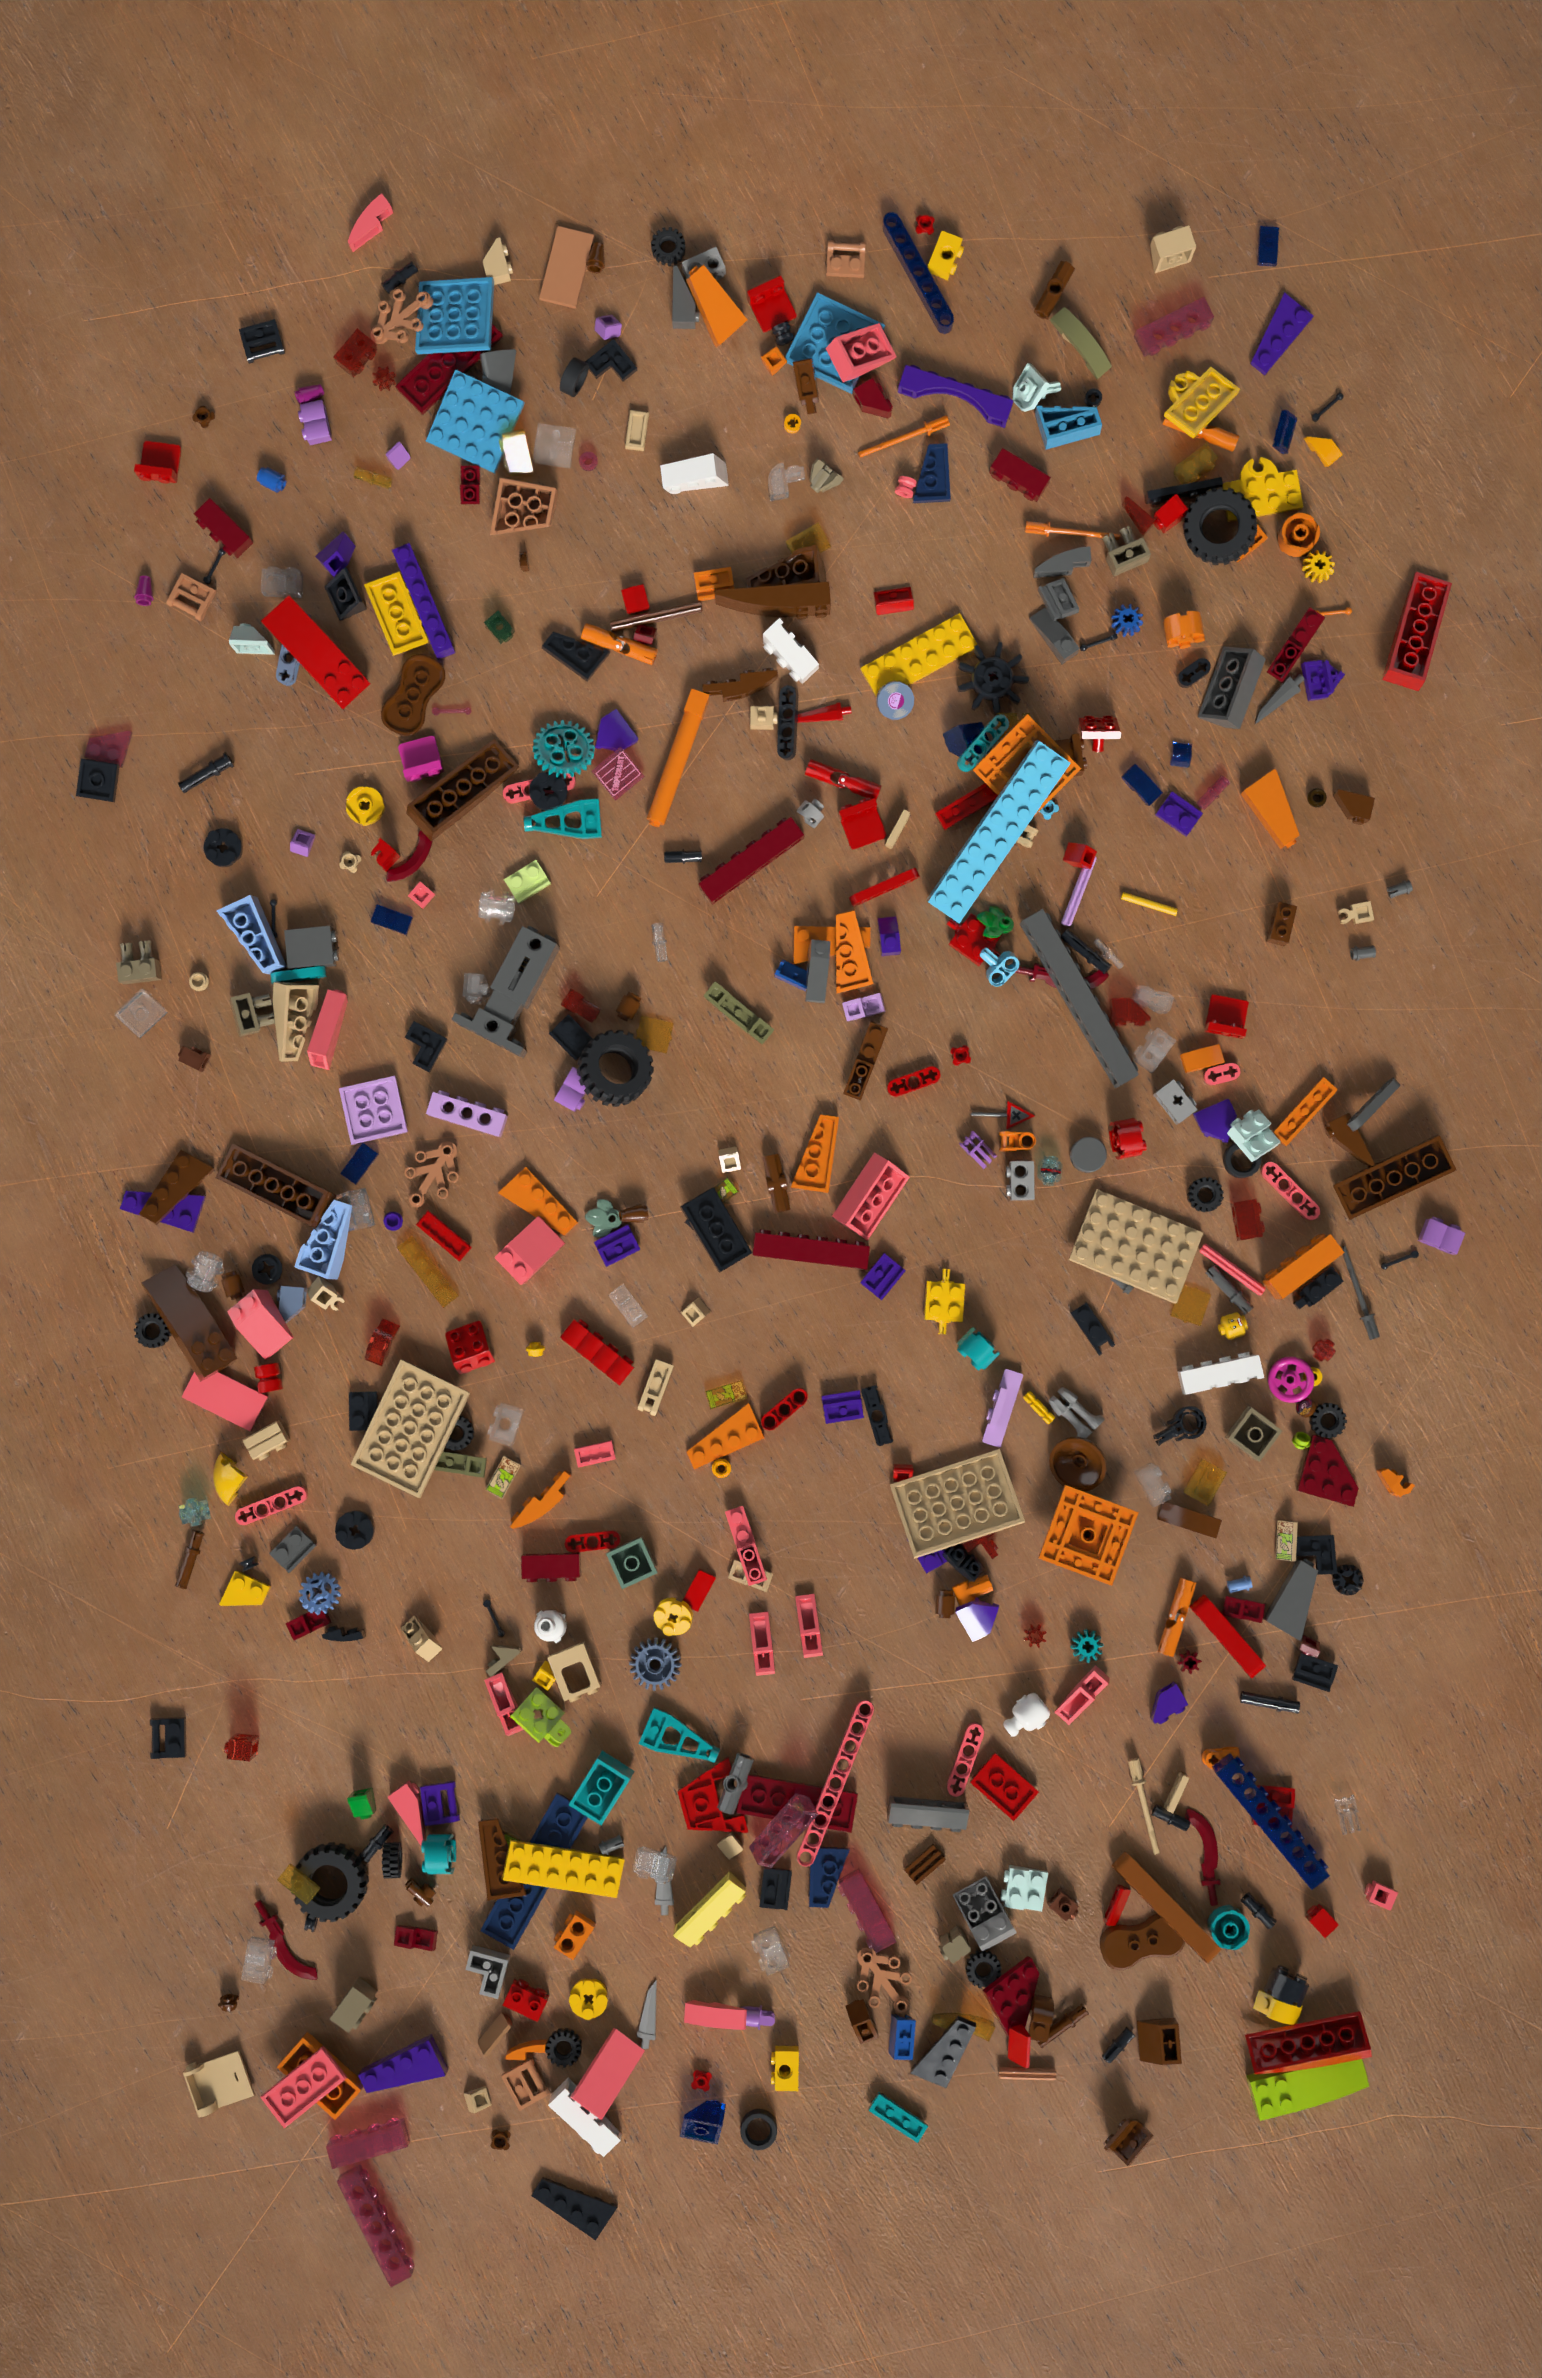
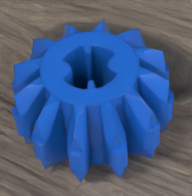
M1129 604L1127 609L1125 605H1121L1120 610H1114L1115 615L1111 617V620L1114 622L1111 626L1112 628L1118 627L1116 634L1122 631V636L1125 637L1128 632L1132 637L1134 631H1140L1139 626L1143 625V621L1140 619L1143 617V614H1137L1138 607L1133 610L1132 604ZM1127 618H1129L1130 622L1128 621L1127 623H1125L1124 619L1126 620Z

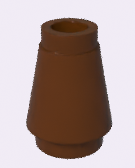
M596 242L593 244L587 259V269L592 273H601L605 268L604 245L602 243Z
M639 1204L619 1211L621 1222L644 1223L649 1217L646 1205L642 1206Z

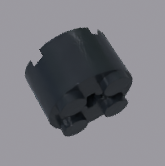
M1278 1965L1277 1968L1273 1967L1264 1991L1267 1993L1269 1989L1272 1991L1271 1996L1289 2005H1292L1293 2002L1298 2003L1297 2007L1300 2008L1309 1988L1308 1978L1298 1973L1296 1976L1288 1973L1289 1969L1282 1965Z

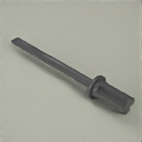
M1343 1246L1341 1248L1345 1253L1342 1255L1364 1317H1361L1360 1320H1363L1370 1340L1379 1338L1380 1335L1374 1321L1375 1313L1369 1314L1347 1248Z

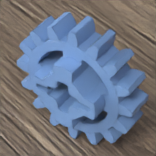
M320 1572L318 1576L316 1573H313L312 1579L306 1577L308 1582L301 1583L304 1589L299 1590V1593L303 1595L299 1597V1600L303 1603L302 1606L310 1613L315 1612L319 1615L322 1610L326 1614L327 1608L333 1610V1603H339L336 1598L342 1595L338 1591L341 1589V1586L337 1584L338 1580L335 1577L332 1578L331 1574L325 1575L323 1572Z

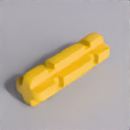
M1027 1392L1023 1399L1031 1404L1030 1406L1040 1417L1042 1416L1047 1424H1050L1055 1419V1416L1048 1412V1409L1039 1399L1035 1398L1036 1396L1032 1392Z

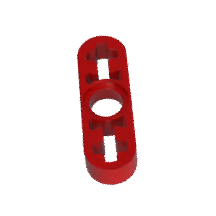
M931 1066L899 1077L889 1082L887 1092L892 1097H899L933 1085L939 1081L940 1071L938 1068ZM930 1070L933 1073L936 1072L935 1080L932 1081L931 1078L924 1080L926 1084H922L923 1081L919 1075L920 1073H923L924 1077L929 1074ZM914 1076L919 1079L917 1087H911L908 1084L910 1077ZM905 1079L907 1091L904 1090V1087L899 1089V1093L890 1090L893 1087V1083L899 1086L903 1084L901 1080Z
M615 1530L573 1534L566 1538L564 1545L566 1550L572 1553L610 1549L619 1545L621 1537ZM603 1534L604 1539L609 1538L610 1534H613V1537H617V1540L614 1541L613 1545L610 1541L603 1542L605 1546H601L602 1539L600 1535ZM581 1537H584V1546L586 1548H582V1544L576 1545V1549H573L571 1545H568V1542H571V1538H574L576 1542L582 1541ZM588 1537H597V1546H589L587 1543Z

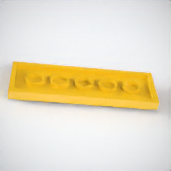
M959 613L866 664L860 670L877 698L880 688L888 682L900 681L909 686L973 651L974 646L978 644Z
M510 1840L502 1879L504 1881L617 1898L625 1859L610 1855Z

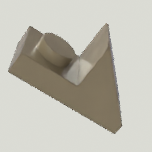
M493 1644L491 1647L500 1659L498 1660L496 1657L487 1664L489 1668L486 1672L492 1677L521 1653V1647Z

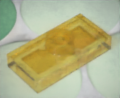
M291 1863L277 1879L278 1882L306 1905L320 1890L318 1885Z

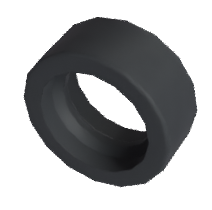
M576 357L572 358L562 375L559 386L560 391L575 397L586 380L589 364Z
M1236 1143L1232 1144L1227 1148L1223 1157L1226 1171L1235 1178H1246L1255 1174L1261 1166L1262 1158L1259 1157L1253 1161L1250 1169L1238 1171L1231 1163V1156L1240 1148Z
M753 2109L746 2113L740 2126L741 2138L744 2144L754 2150H765L773 2144L777 2136V2123L770 2112L764 2109ZM753 2119H764L770 2125V2133L766 2139L757 2141L749 2136L747 2127Z

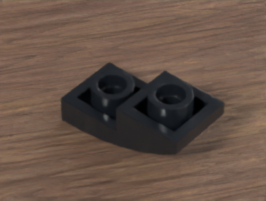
M960 1544L948 1547L942 1554L959 1573L971 1582H974L985 1569L973 1554L968 1555Z
M337 1625L326 1628L327 1632L322 1634L323 1639L339 1642L355 1641L366 1637L364 1629L359 1630L356 1627L347 1630V1634H345L344 1627L338 1628Z

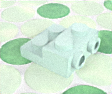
M1259 1109L1255 1112L1253 1110L1248 1111L1243 1116V1120L1240 1118L1234 1120L1230 1124L1232 1128L1227 1133L1251 1162L1266 1154L1281 1142L1269 1129L1271 1122Z
M1009 1865L1008 1870L1004 1872L1006 1887L1005 1890L1002 1889L1000 1899L1004 1907L1042 1912L1048 1872Z

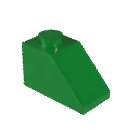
M373 1788L353 1791L347 1798L354 1818L368 1819L376 1812Z

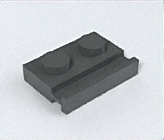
M1064 578L1038 588V592L1053 622L1058 618L1062 619L1079 613V607Z
M297 1525L269 1554L290 1573L317 1544Z

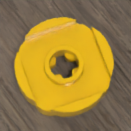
M357 787L347 796L346 811L354 822L367 826L377 822L385 811L384 800L374 788ZM363 801L365 803L370 802L368 810L360 809Z
M673 1597L663 1599L654 1612V1621L666 1636L685 1633L690 1628L693 1619L691 1607L686 1602L677 1601V1598ZM672 1613L674 1616L677 1615L678 1617L676 1619L670 1618V1614Z
M585 1978L574 1984L570 1992L569 2003L572 2011L577 2016L590 2020L600 2016L606 2009L608 1992L601 1981ZM585 1994H587L588 1996L592 1994L594 1996L592 1998V2003H586L584 2001Z

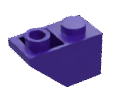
M343 531L315 557L335 577L349 564L356 546Z
M1175 1682L1157 1691L1150 1717L1154 1724H1162L1169 1719L1168 1716L1173 1713L1179 1714L1186 1709L1185 1706L1188 1703Z

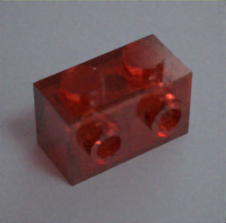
M357 328L333 358L339 367L354 378L364 370L367 361L375 357L378 349L375 342Z

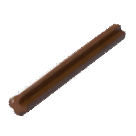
M698 601L610 621L611 631L616 632L638 627L641 624L647 625L701 613L703 611L702 604Z

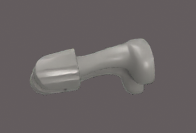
M1061 1387L1057 1392L1066 1401L1065 1405L1055 1396L1048 1400L1054 1412L1058 1416H1064L1077 1431L1076 1437L1086 1439L1092 1431L1072 1413L1070 1408L1076 1411L1093 1431L1105 1420L1102 1415L1095 1416L1089 1413L1077 1401L1078 1396L1064 1387Z

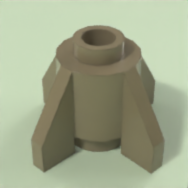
M817 458L812 464L809 479L811 482L810 487L817 493L820 491L824 493L840 485L844 478L828 466L824 460Z

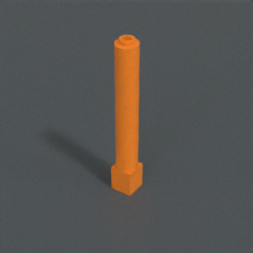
M692 688L646 818L649 824L659 828L660 825H664L697 731L710 700L709 694Z

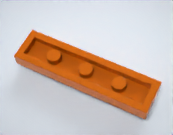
M1322 1077L1273 1131L1275 1136L1284 1146H1287L1338 1089L1325 1077Z

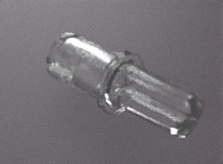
M663 923L652 924V945L655 946L656 960L658 962L667 961L665 945L667 940H665Z

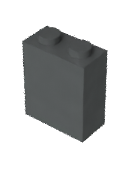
M331 926L284 930L288 969L337 966L336 961H339L338 949H335L334 943L337 942L336 930L333 931Z

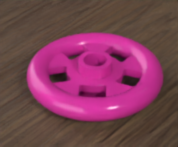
M1284 1357L1276 1361L1270 1368L1268 1385L1276 1398L1287 1403L1302 1401L1311 1393L1314 1386V1374L1311 1367L1304 1360L1297 1357ZM1288 1364L1296 1365V1371L1287 1370ZM1278 1370L1284 1372L1281 1380L1276 1378ZM1305 1372L1307 1381L1301 1382L1299 1373ZM1289 1376L1294 1378L1293 1383H1288L1287 1378ZM1281 1384L1288 1389L1285 1393L1278 1389ZM1300 1386L1302 1391L1295 1395L1293 1389Z

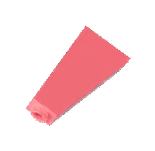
M327 990L307 1050L311 1066L330 1069L348 1003L347 995L340 990Z

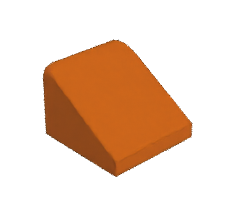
M777 346L761 356V361L771 376L776 374L787 363V360Z

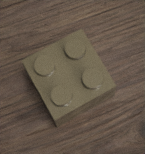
M1247 1407L1225 1438L1252 1459L1260 1462L1282 1430L1252 1407Z
M359 1977L338 2005L330 2020L348 2033L352 2028L356 2030L366 2015L363 2012L368 2013L377 2000L375 1995L378 1990Z

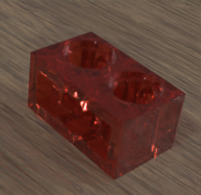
M236 1733L225 1743L224 1753H227L226 1759L250 1762L258 1755L260 1736Z

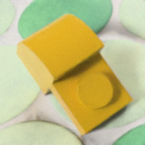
M1259 1990L1253 2009L1267 2015L1266 2017L1272 2020L1294 2025L1298 2023L1303 2006L1301 2005L1299 2008L1297 2007L1298 2003L1295 2002L1289 2005L1274 1998L1270 1993Z

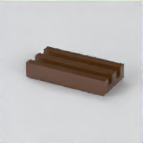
M932 1844L905 1867L904 1871L918 1885L940 1866L946 1858ZM934 1850L935 1853L929 1859H927L922 1865H920L914 1872L910 1871L913 1867H915L921 1860H923L928 1854H930ZM938 1856L940 1857L934 1864H932L927 1870H925L919 1877H917V1878L915 1877V1876H916L918 1873H920L926 1866H928L933 1860H935Z

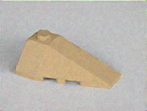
M274 982L273 1009L279 1061H298L305 1042L304 1035L307 1027H310L312 1022L310 1021L311 1015L318 1005L319 985Z

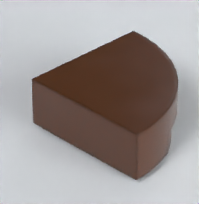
M521 552L519 554L520 568L523 572L529 571L527 552Z

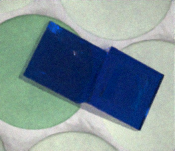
M1136 764L1121 776L1129 788L1135 791L1147 806H1150L1163 793Z

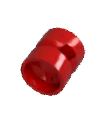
M279 1363L254 1367L255 1377L260 1379L257 1383L258 1394L283 1389L281 1378L277 1377L281 1373Z

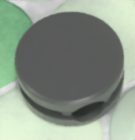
M1094 1137L1079 1139L1070 1150L1071 1163L1077 1170L1084 1173L1097 1171L1104 1165L1107 1158L1104 1144Z

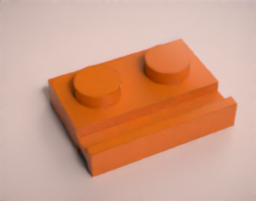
M731 567L694 573L698 601L715 599L714 590L734 589Z

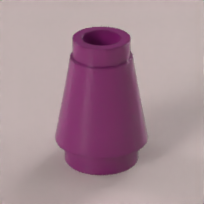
M320 384L300 387L297 391H294L299 405L313 402L324 395Z
M149 576L139 577L134 598L136 603L141 606H149L154 600L151 578Z

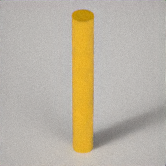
M1123 892L1121 896L1122 900L1176 916L1178 911L1177 908Z

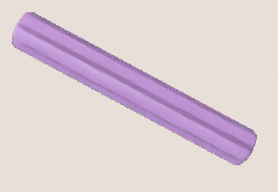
M1096 856L1091 869H1081L1061 924L1070 927L1072 925L1097 860Z

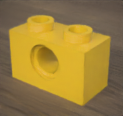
M941 231L929 261L927 273L945 280L949 279L950 274L954 275L958 265L955 263L957 257L961 258L964 251V246H962L963 238ZM949 254L951 258L945 259L942 255Z
M775 2046V2052H771V2064H775V2072H771V2084H775V2091H798L799 2046ZM782 2065H788L790 2070L782 2072L779 2068Z

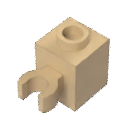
M751 706V729L773 730V724H777V712H774V706Z
M320 1276L307 1289L310 1300L325 1310L330 1305L333 1310L337 1311L338 1307L334 1303L336 1301L345 1302L343 1297L337 1294L334 1286Z

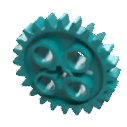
M564 720L559 725L554 721V726L547 723L546 729L541 727L540 733H536V739L533 740L534 759H537V765H542L543 771L549 769V775L556 772V777L561 773L564 778H566L568 773L571 777H574V772L580 775L581 769L586 771L587 765H591L592 759H594L595 746L593 745L594 740L590 739V733H585V727L578 729V723L572 726V722L569 721L566 725ZM559 736H561V738H562V745H563V747H561V740H560ZM564 751H567L566 757H567L569 763L566 761L565 752H564Z

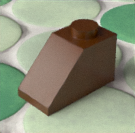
M1340 789L1334 792L1333 797L1346 818L1352 820V823L1363 825L1370 820L1375 801L1374 797Z
M864 1999L855 2000L845 2006L852 2028L860 2044L879 2038Z

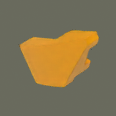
M1303 438L1310 450L1316 452L1325 467H1329L1343 455L1332 439Z

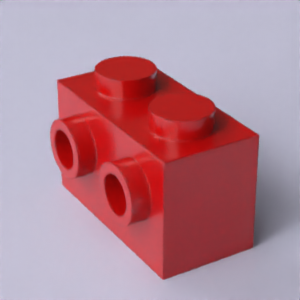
M514 1979L502 2006L538 2022L549 1995L541 1988L537 1987L535 1989L530 1987L529 1983L522 1979Z

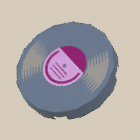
M891 681L880 688L876 704L883 716L891 720H899L911 712L914 706V695L908 685L900 681Z

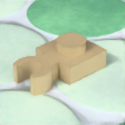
M1371 901L1353 904L1350 906L1351 911L1348 909L1338 911V914L1344 913L1346 915V919L1341 920L1340 924H1346L1351 919H1353L1354 924L1374 920Z

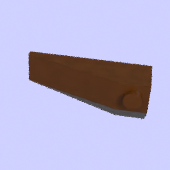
M813 545L799 548L793 552L794 554L785 559L781 558L773 566L766 567L747 578V587L826 582V571L818 546Z

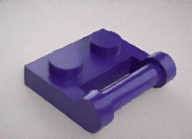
M455 1781L420 1786L425 1826L460 1821V1814H457L454 1788H456ZM441 1790H447L449 1816H444Z

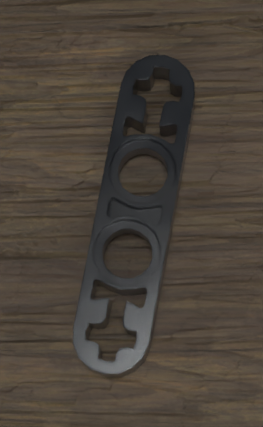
M790 685L784 686L780 690L777 753L782 759L787 761L793 759L796 755L799 699L798 691ZM789 691L793 693V695L789 697V702L793 705L788 704V698L785 696V694H788ZM787 709L793 710V715L790 718L784 717V712ZM791 728L792 734L789 737H784V729ZM786 745L791 750L787 752V755L783 753V750H786Z

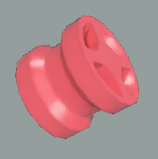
M900 476L898 478L899 485L896 487L895 493L904 498H912L914 494L913 488L916 487L917 481L907 476Z

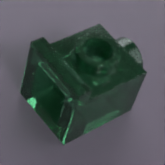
M499 610L484 622L485 627L500 644L511 640L515 633L513 627L501 615ZM503 625L502 630H498L497 627Z

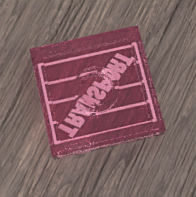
M622 747L618 748L592 770V773L615 801L645 777Z

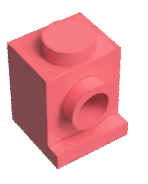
M1374 1880L1372 1884H1367L1364 1892L1369 1902L1390 1911L1398 1895L1395 1889ZM1378 1890H1381V1894L1376 1896Z

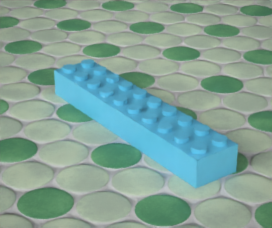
M1036 740L926 899L927 902L960 923L1071 763L1039 740Z

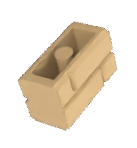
M279 1420L242 1439L253 1460L259 1459L260 1461L269 1457L270 1451L276 1449L278 1452L287 1447L286 1443L290 1441Z

